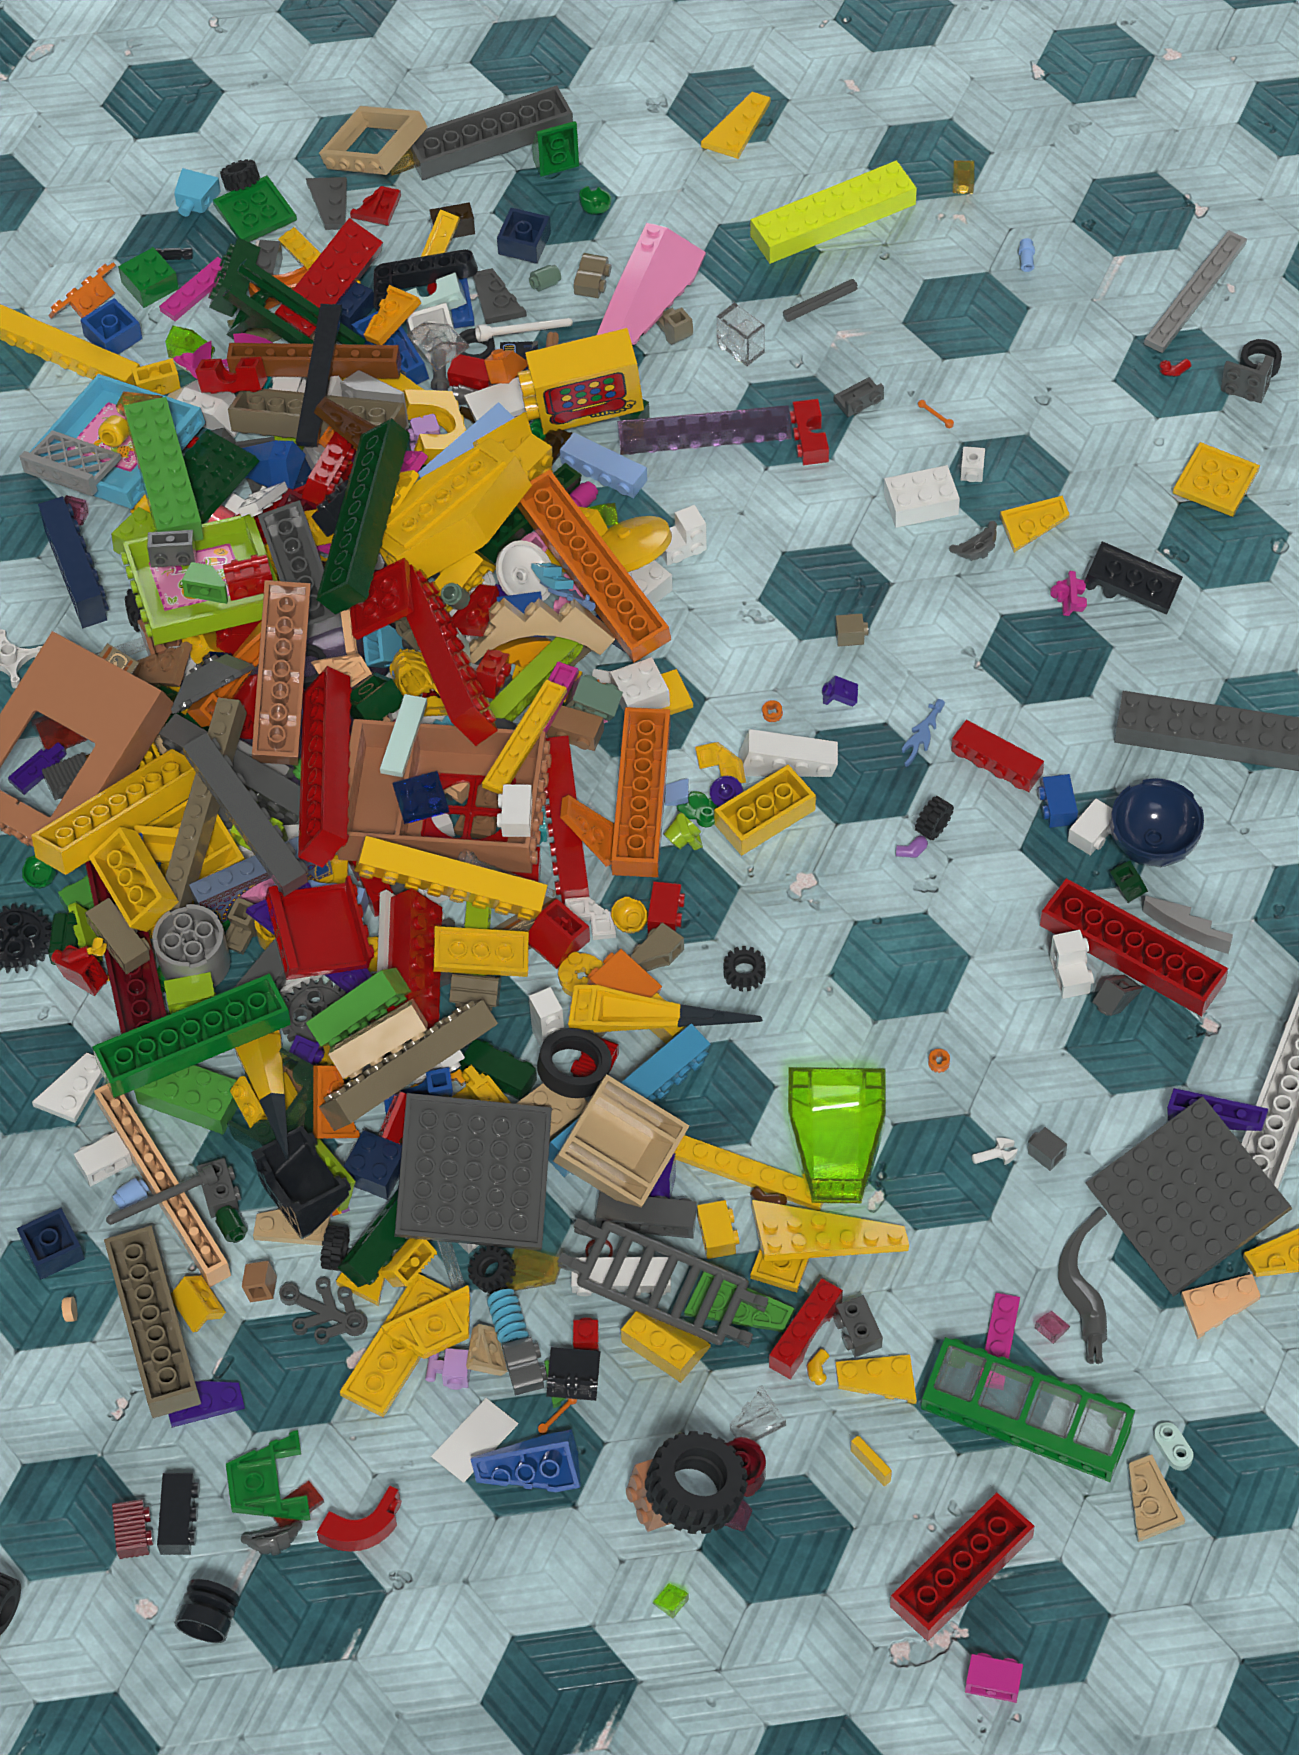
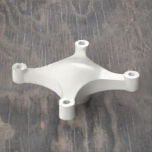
M0 629V671L6 673L11 678V686L17 688L20 683V679L17 676L19 669L28 660L36 657L42 646L32 649L17 647L7 640L5 630Z

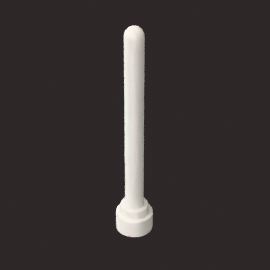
M571 318L492 328L486 324L476 325L475 335L478 342H483L497 335L569 327L573 324V320Z

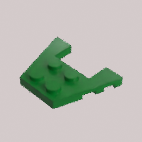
M298 1430L290 1432L288 1437L280 1441L276 1439L270 1442L269 1446L257 1452L253 1450L226 1463L232 1513L304 1521L311 1520L307 1495L283 1500L280 1497L276 1459L302 1455Z

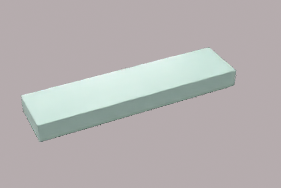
M404 695L380 767L381 774L398 777L404 776L427 706V698Z

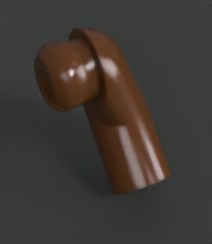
M760 1187L754 1188L750 1193L757 1201L780 1205L787 1204V1197L784 1194L766 1195Z

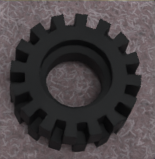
M251 159L238 160L237 163L232 162V165H226V168H222V171H220L224 187L227 191H233L234 189L235 191L243 190L245 187H251V184H256L260 180L256 163Z
M934 796L932 800L928 801V805L924 806V810L920 812V817L916 820L917 823L915 824V831L930 840H935V838L939 837V833H942L944 827H947V822L951 820L950 816L954 812L953 805L939 796Z
M742 946V950L736 947L734 948V953L730 950L723 962L724 979H726L728 985H732L733 989H736L738 986L739 991L742 992L743 988H747V991H751V986L754 989L758 988V983L762 984L763 978L766 975L764 956H761L759 950L754 953V947L751 946L749 950H746V946ZM747 963L752 965L754 969L751 973L741 974L735 968L739 964Z
M327 1226L321 1249L320 1261L322 1269L340 1271L337 1267L346 1257L349 1250L350 1232L348 1227Z
M486 1246L487 1251L481 1248L479 1249L480 1255L477 1253L473 1255L476 1258L475 1261L470 1259L469 1264L472 1267H468V1272L470 1273L468 1276L479 1289L485 1293L492 1294L494 1291H499L501 1287L507 1289V1282L512 1284L513 1280L510 1277L516 1275V1272L513 1270L516 1268V1264L499 1247ZM498 1262L499 1267L496 1273L486 1278L487 1268L492 1263Z

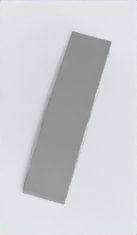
M1149 896L1145 897L1143 912L1160 925L1204 947L1229 954L1233 934L1211 929V920L1191 916L1192 907Z

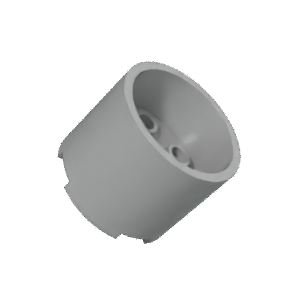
M186 904V907L172 912L167 911L161 916L154 927L152 939L165 980L211 972L214 987L222 982L230 968V953L218 916L210 909L195 904Z

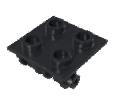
M551 1347L546 1397L596 1401L601 1351Z

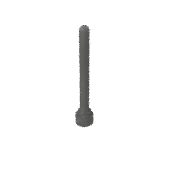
M211 1164L201 1168L202 1171L198 1172L197 1176L108 1215L106 1222L112 1225L201 1184L203 1186L207 1184L211 1186L218 1182L215 1171Z

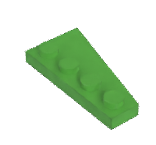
M703 1272L684 1311L685 1316L697 1317L713 1281V1275ZM723 1280L707 1320L722 1321L737 1285ZM747 1288L746 1291L769 1298L767 1308L763 1313L741 1302L731 1324L785 1333L795 1308Z

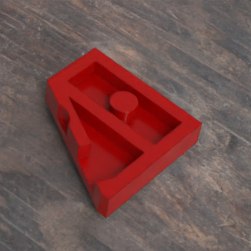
M380 186L374 191L373 195L363 200L362 206L357 210L353 208L350 211L351 218L389 226L400 200L401 190Z

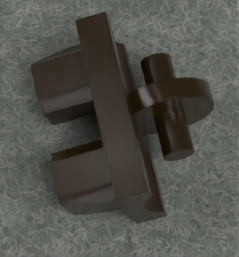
M558 429L557 431L549 430L546 433L543 441L552 446V465L560 456V449L573 434L572 432Z

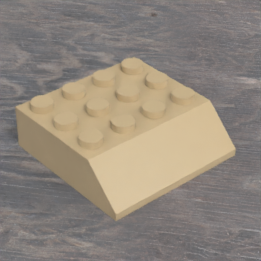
M606 1074L553 1162L614 1200L642 1207L685 1135L689 1125Z

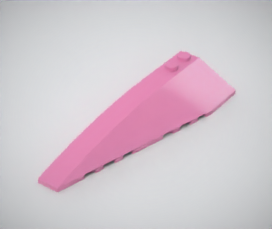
M646 223L618 282L597 335L628 328L631 343L635 345L639 341L640 336L646 334L663 315V311L667 307L670 308L674 299L682 295L685 287L694 282L706 252L667 227Z

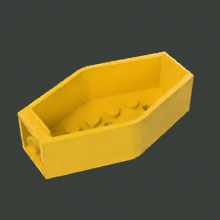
M490 438L421 477L412 486L400 506L388 517L387 528L384 531L382 546L379 550L386 565L388 566L405 558L409 565L412 564L417 570L421 569L429 578L487 544L532 486L528 479V471L520 464L521 458L513 450L510 452L502 442L497 443Z

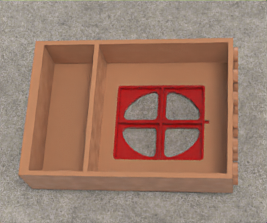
M354 719L349 744L350 773L348 775V783L350 788L348 800L350 803L348 807L349 823L347 825L349 839L347 844L337 851L338 860L357 861L361 844L365 836L495 871L532 873L533 864H537L538 861L536 846L540 845L541 831H539V825H543V811L541 810L542 806L546 804V792H544V789L548 787L549 782L547 768L551 767L550 741H546V732L541 733L510 784L532 786L531 837H502V829H500L495 834L486 838L472 839L471 832L474 817H497V813H502V809L477 807V792L479 785L482 784L514 730L498 729L496 733L475 746L456 726L420 724L404 776L398 777L380 773V767L395 722ZM460 783L470 784L468 802L465 806L434 803L435 798L448 787ZM435 813L464 815L465 821L462 837L453 838L440 831L433 823L432 815Z

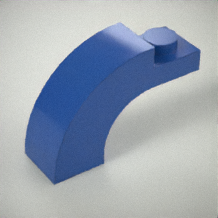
M447 1067L426 1072V1079L421 1084L409 1089L400 1090V1092L405 1094L452 1097L453 1088L450 1069ZM394 1095L384 1101L386 1114Z

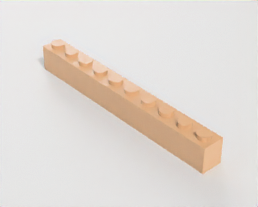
M107 1084L94 1090L98 1106L114 1132L117 1131L130 1152L134 1165L151 1193L155 1195L179 1184L125 1095L113 1098ZM185 1192L159 1203V1206L208 1286L212 1287L230 1277L231 1273L228 1262Z

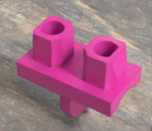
M1069 571L1067 579L1057 581L1056 585L1050 589L1051 596L1056 598L1058 602H1062L1064 616H1070L1073 611L1083 612L1087 607V598L1077 596V594L1082 595L1086 588L1085 580L1076 578L1075 571Z

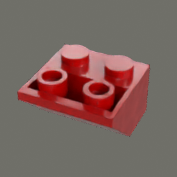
M555 899L540 912L529 930L528 945L556 969L560 967L561 963L571 953L578 952L590 942L589 926L558 899Z

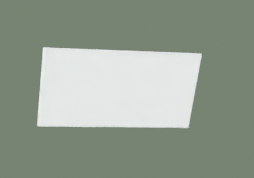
M485 1398L431 1457L464 1483L474 1472L470 1460L471 1457L494 1451L519 1423Z

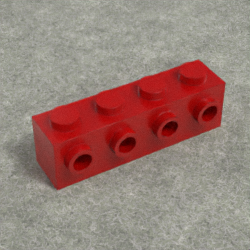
M334 432L311 471L302 494L303 499L317 505L334 491L336 484L338 485L341 479L342 472L345 473L349 461H352L356 451L353 445L338 432Z

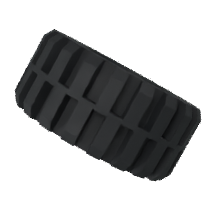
M689 1431L688 1435L681 1432L675 1434L674 1439L668 1438L657 1449L646 1474V1497L649 1503H653L652 1510L656 1515L660 1514L662 1516L661 1520L667 1525L671 1523L674 1525V1529L678 1531L685 1529L688 1530L687 1533L696 1534L697 1531H701V1534L711 1533L712 1528L716 1531L723 1528L725 1523H729L733 1519L747 1489V1470L742 1468L744 1462L741 1456H736V1450L731 1445H725V1440L720 1437L718 1439L713 1438L710 1433L704 1432L701 1435L698 1434V1431ZM683 1469L698 1470L706 1474L714 1482L718 1493L710 1496L694 1495L679 1484L675 1472Z

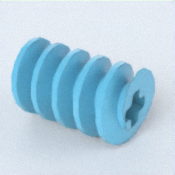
M513 1289L496 1291L487 1299V1305L490 1307L489 1312L495 1325V1332L497 1333V1340L503 1344L529 1337V1333L524 1331L526 1329V1323L522 1322L524 1316L519 1313L521 1306L516 1305L519 1299L516 1296H512L515 1293Z

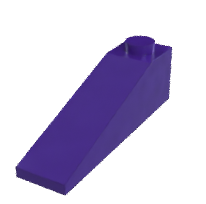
M1173 1088L1167 1107L1168 1122L1203 1096L1230 1130H1263L1268 1108Z

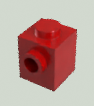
M592 1318L573 1320L574 1349L599 1351L598 1320H593Z

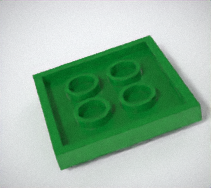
M268 175L260 178L256 184H251V187L247 186L243 190L239 189V191L233 190L213 199L215 208L235 236L247 242L253 241L297 220L295 212Z

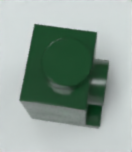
M1130 860L1110 871L1128 903L1148 892L1142 878Z

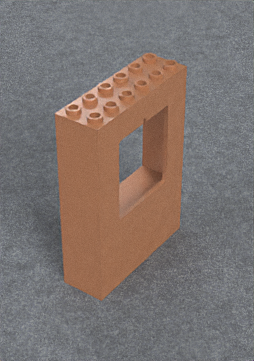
M52 631L0 713V767L35 712L45 715L95 743V747L50 817L21 801L18 804L19 800L0 790V830L9 836L13 835L18 838L17 840L23 844L33 847L32 834L137 769L170 716L174 703L160 689Z

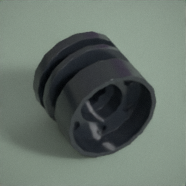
M192 1579L188 1582L187 1592L183 1596L186 1604L179 1607L174 1621L175 1627L194 1639L209 1643H223L226 1641L231 1627V1621L228 1618L235 1615V1608L238 1606L240 1598L235 1591L222 1584L209 1580Z

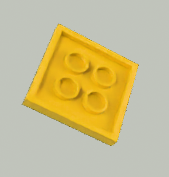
M1200 442L1174 486L1173 494L1233 517L1259 472L1260 465Z

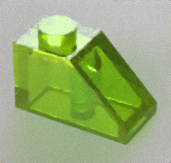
M172 325L165 340L168 358L181 356L183 353H194L207 341L192 329ZM211 345V359H212V356H213V354H214V352H215V347H213V346Z

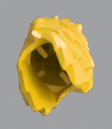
M399 649L389 666V672L403 697L405 694L419 697L422 693H429L430 689L438 693L422 653L419 651L415 652V650Z

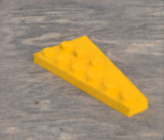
M752 1200L751 1208L764 1261L903 1252L909 1250L905 1226Z

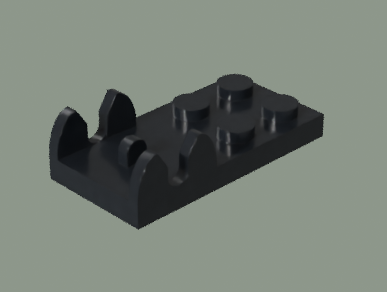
M1102 541L1084 583L1088 590L1095 589L1097 585L1103 586V593L1106 598H1113L1119 593L1167 615L1183 576Z

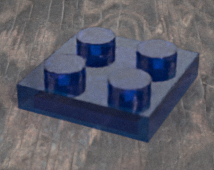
M437 771L392 783L404 824L449 813L448 804Z

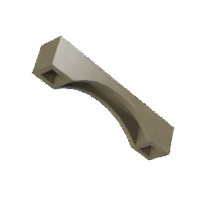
M661 923L657 929L653 928L649 932L647 939L642 944H638L634 948L630 957L646 972L658 967L669 966L683 952L684 937L664 923ZM585 1030V1031H588V1032H590V1033H592V1034H594V1035H596V1036H598V1037H600V1038H602V1037L607 1033V1032H596V1033H594L593 1030Z

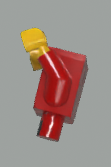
M100 937L93 939L92 947L76 948L68 945L63 951L57 949L52 954L51 960L56 964L64 978L93 996H96L102 986L110 981L109 976L106 975L96 957L93 956H103L106 951L107 944H102L103 939Z

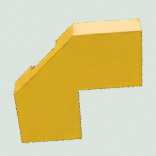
M714 742L695 747L699 769L719 765L721 777L732 776L741 784L746 783L742 760L722 744Z

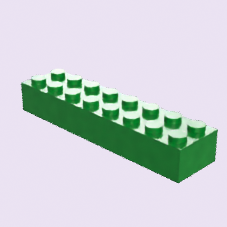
M267 974L94 1045L92 1048L96 1063L113 1098H116L291 1025L289 1010L271 975Z

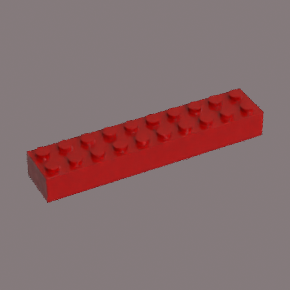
M411 564L409 566L414 612L407 615L406 618L450 721L477 746L498 731L495 725L497 719L493 712L488 709L490 703L481 693L484 691L483 687L475 679L477 674L469 665L471 660L463 651L465 648L464 644L456 636L459 633L450 622L452 620L451 615L444 609L446 604L441 596L438 595L440 593L439 588L433 581L431 583L428 581L426 574L421 569L417 570Z
M329 666L325 667L303 693L298 857L322 868L329 860L331 861L335 857L336 852L341 847H344L349 839L347 825L349 823L348 807L350 803L348 800L350 788L348 775L350 773L349 742L351 735L349 734V726L351 724L350 694L352 687H350V676Z

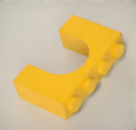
M404 389L408 420L434 414L438 425L448 432L447 434H419L414 451H422L428 456L423 464L427 465L467 430L464 425V417L459 411V404L454 397L453 391Z

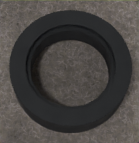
M575 1028L561 1029L550 1034L544 1040L537 1061L538 1075L544 1085L558 1095L568 1098L590 1097L594 1094L606 1074L609 1075L612 1063L611 1053L607 1045L598 1036L588 1031ZM565 1049L578 1050L589 1055L594 1060L597 1070L587 1077L568 1076L555 1067L552 1056L558 1051Z

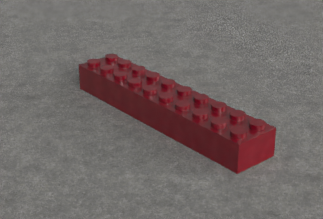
M91 860L87 861L85 867L94 907L108 898L115 905V901ZM137 930L136 934L140 939L145 938L151 948L149 950L150 960L130 973L125 974L107 948L104 953L121 1034L166 1016L148 931Z

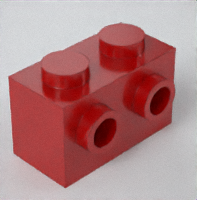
M488 649L475 671L477 674L475 679L483 687L484 691L481 693L486 698L495 699L500 688H503L506 677H509L512 665L508 663L509 654L502 653L499 650Z

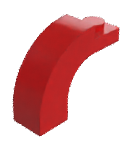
M389 1486L374 1512L362 1519H345L329 1511L317 1531L319 1542L340 1551H361L379 1544L397 1526L394 1514L398 1512L402 1503L399 1490Z

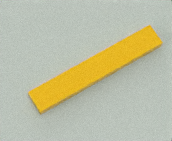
M549 680L544 682L483 780L482 788L497 794H503V785L511 784L566 695L567 687Z

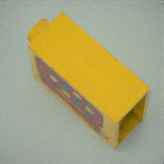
M628 328L526 352L529 370L517 372L528 421L539 418L543 434H546L549 430H565L644 410L638 365Z

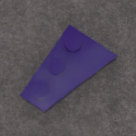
M195 1381L201 1404L168 1415L171 1427L173 1428L245 1409L239 1382Z

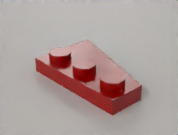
M479 584L471 593L469 604L464 609L457 610L452 616L450 622L455 628H458L462 635L484 636L490 620L489 610L499 596L497 586Z

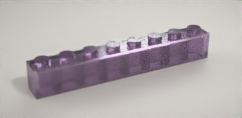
M789 405L617 421L620 455L654 453L667 450L675 451L689 448L696 449L710 446L718 447L731 444L739 445L753 442L760 443L774 440L782 441L792 437Z

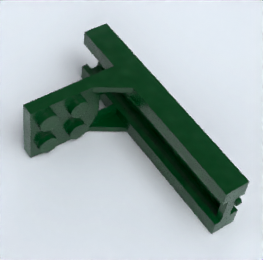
M249 259L243 261L236 272L255 284L260 290L249 297L233 285L226 289L223 298L240 309L226 335L234 339L233 334L245 333L247 329L268 328L290 344H313L314 341L266 309L265 301L269 297L275 298L314 326H317L320 308ZM340 323L337 342L347 345H364L366 341L364 338Z

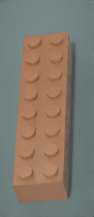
M265 580L252 758L260 763L298 765L311 583Z

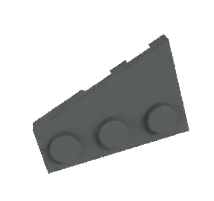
M347 177L306 178V184L308 189H310L312 199L316 204L325 230H340L346 222Z

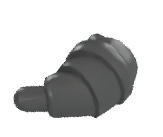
M990 521L988 528H985L984 532L977 534L965 543L951 545L949 551L972 561L986 558L988 553L995 548L997 523Z
M295 1521L291 1525L252 1535L243 1534L241 1542L247 1544L253 1550L259 1551L260 1554L271 1553L274 1556L279 1555L281 1550H286L290 1547V1543L294 1541L298 1532L302 1529V1523Z

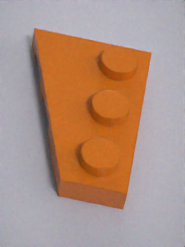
M570 795L563 797L560 818L606 867L612 865L615 824Z

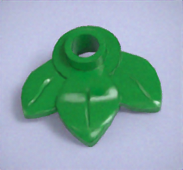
M691 791L688 796L689 803L677 805L679 812L683 813L688 819L696 820L698 825L705 828L714 825V810L718 807L715 806L711 798L708 799L702 792Z

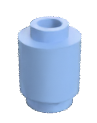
M134 1177L117 1189L116 1194L112 1198L120 1210L148 1198L147 1192L149 1188L142 1179L137 1180Z

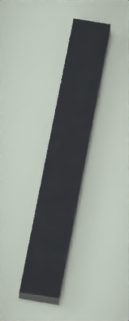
M320 304L295 441L297 446L318 447L323 420L314 411L324 397L327 398L342 315V305Z

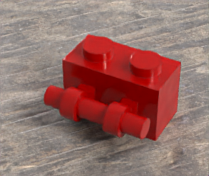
M267 554L262 556L252 555L251 558L241 561L235 559L231 560V563L223 565L231 601L263 594L265 580L273 581Z

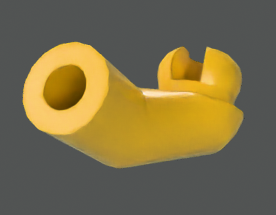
M819 1349L807 1365L809 1379L818 1386L822 1385L827 1379V1376L823 1373L822 1365L829 1358V1354L823 1349Z

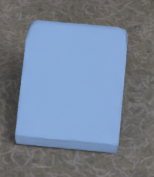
M682 779L666 785L665 806H677L688 803L689 779Z

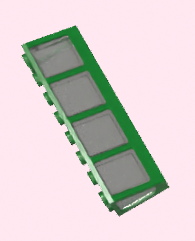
M946 1337L922 1397L921 1405L922 1410L1107 1482L1112 1480L1131 1433L1135 1410L1125 1403L1110 1401L1102 1394H1092L1084 1391L1083 1388L1076 1384H1066L1059 1381L1055 1376H1045L1037 1373L1029 1366H1019L1012 1363L1008 1358L993 1356L982 1348H972L965 1345L961 1340Z

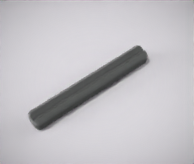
M850 279L783 311V317L787 322H790L858 289L857 282L854 279Z

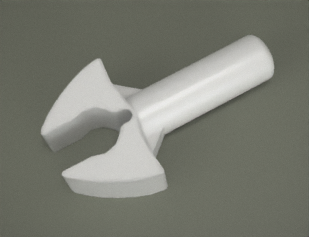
M996 1138L997 1146L994 1149L973 1154L972 1161L974 1164L1000 1158L1003 1159L1004 1165H1007L1016 1157L1018 1149L1007 1152L1003 1149L1013 1147L1015 1141L1007 1138Z

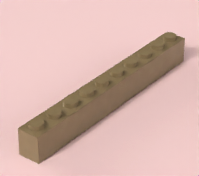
M218 698L207 734L211 739L215 738L221 747V754L223 756L227 755L231 762H233L247 712L240 700ZM197 773L194 777L165 876L167 883L179 901L170 912L186 907V904H192L193 898L189 884L199 879L220 807Z

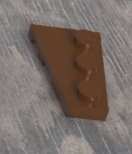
M326 397L321 400L314 411L317 416L356 449L361 434L376 427Z

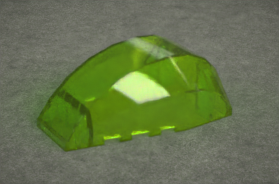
M789 1067L788 1128L812 1203H862L885 1128L886 1068Z

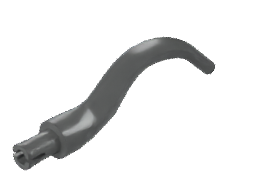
M1099 1208L1070 1237L1063 1249L1058 1267L1060 1287L1082 1318V1339L1087 1343V1362L1090 1364H1094V1353H1096V1364L1103 1362L1102 1343L1107 1340V1317L1102 1297L1080 1274L1078 1254L1085 1235L1107 1215L1102 1208Z

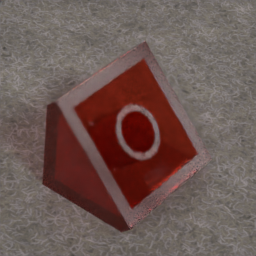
M45 715L31 720V724L44 750L51 749L58 742L64 749L88 740Z

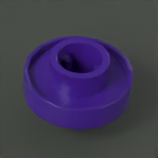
M732 776L720 777L710 787V797L716 807H720L744 792L742 784Z

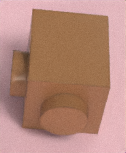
M269 1261L245 1264L242 1288L250 1302L274 1298L277 1276Z

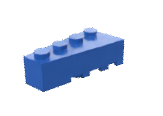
M378 311L351 324L353 331L366 340L363 334L373 315H376ZM400 326L383 345H399L401 356L400 373L415 384H419L429 379L427 369L404 329ZM367 340L364 345H376Z

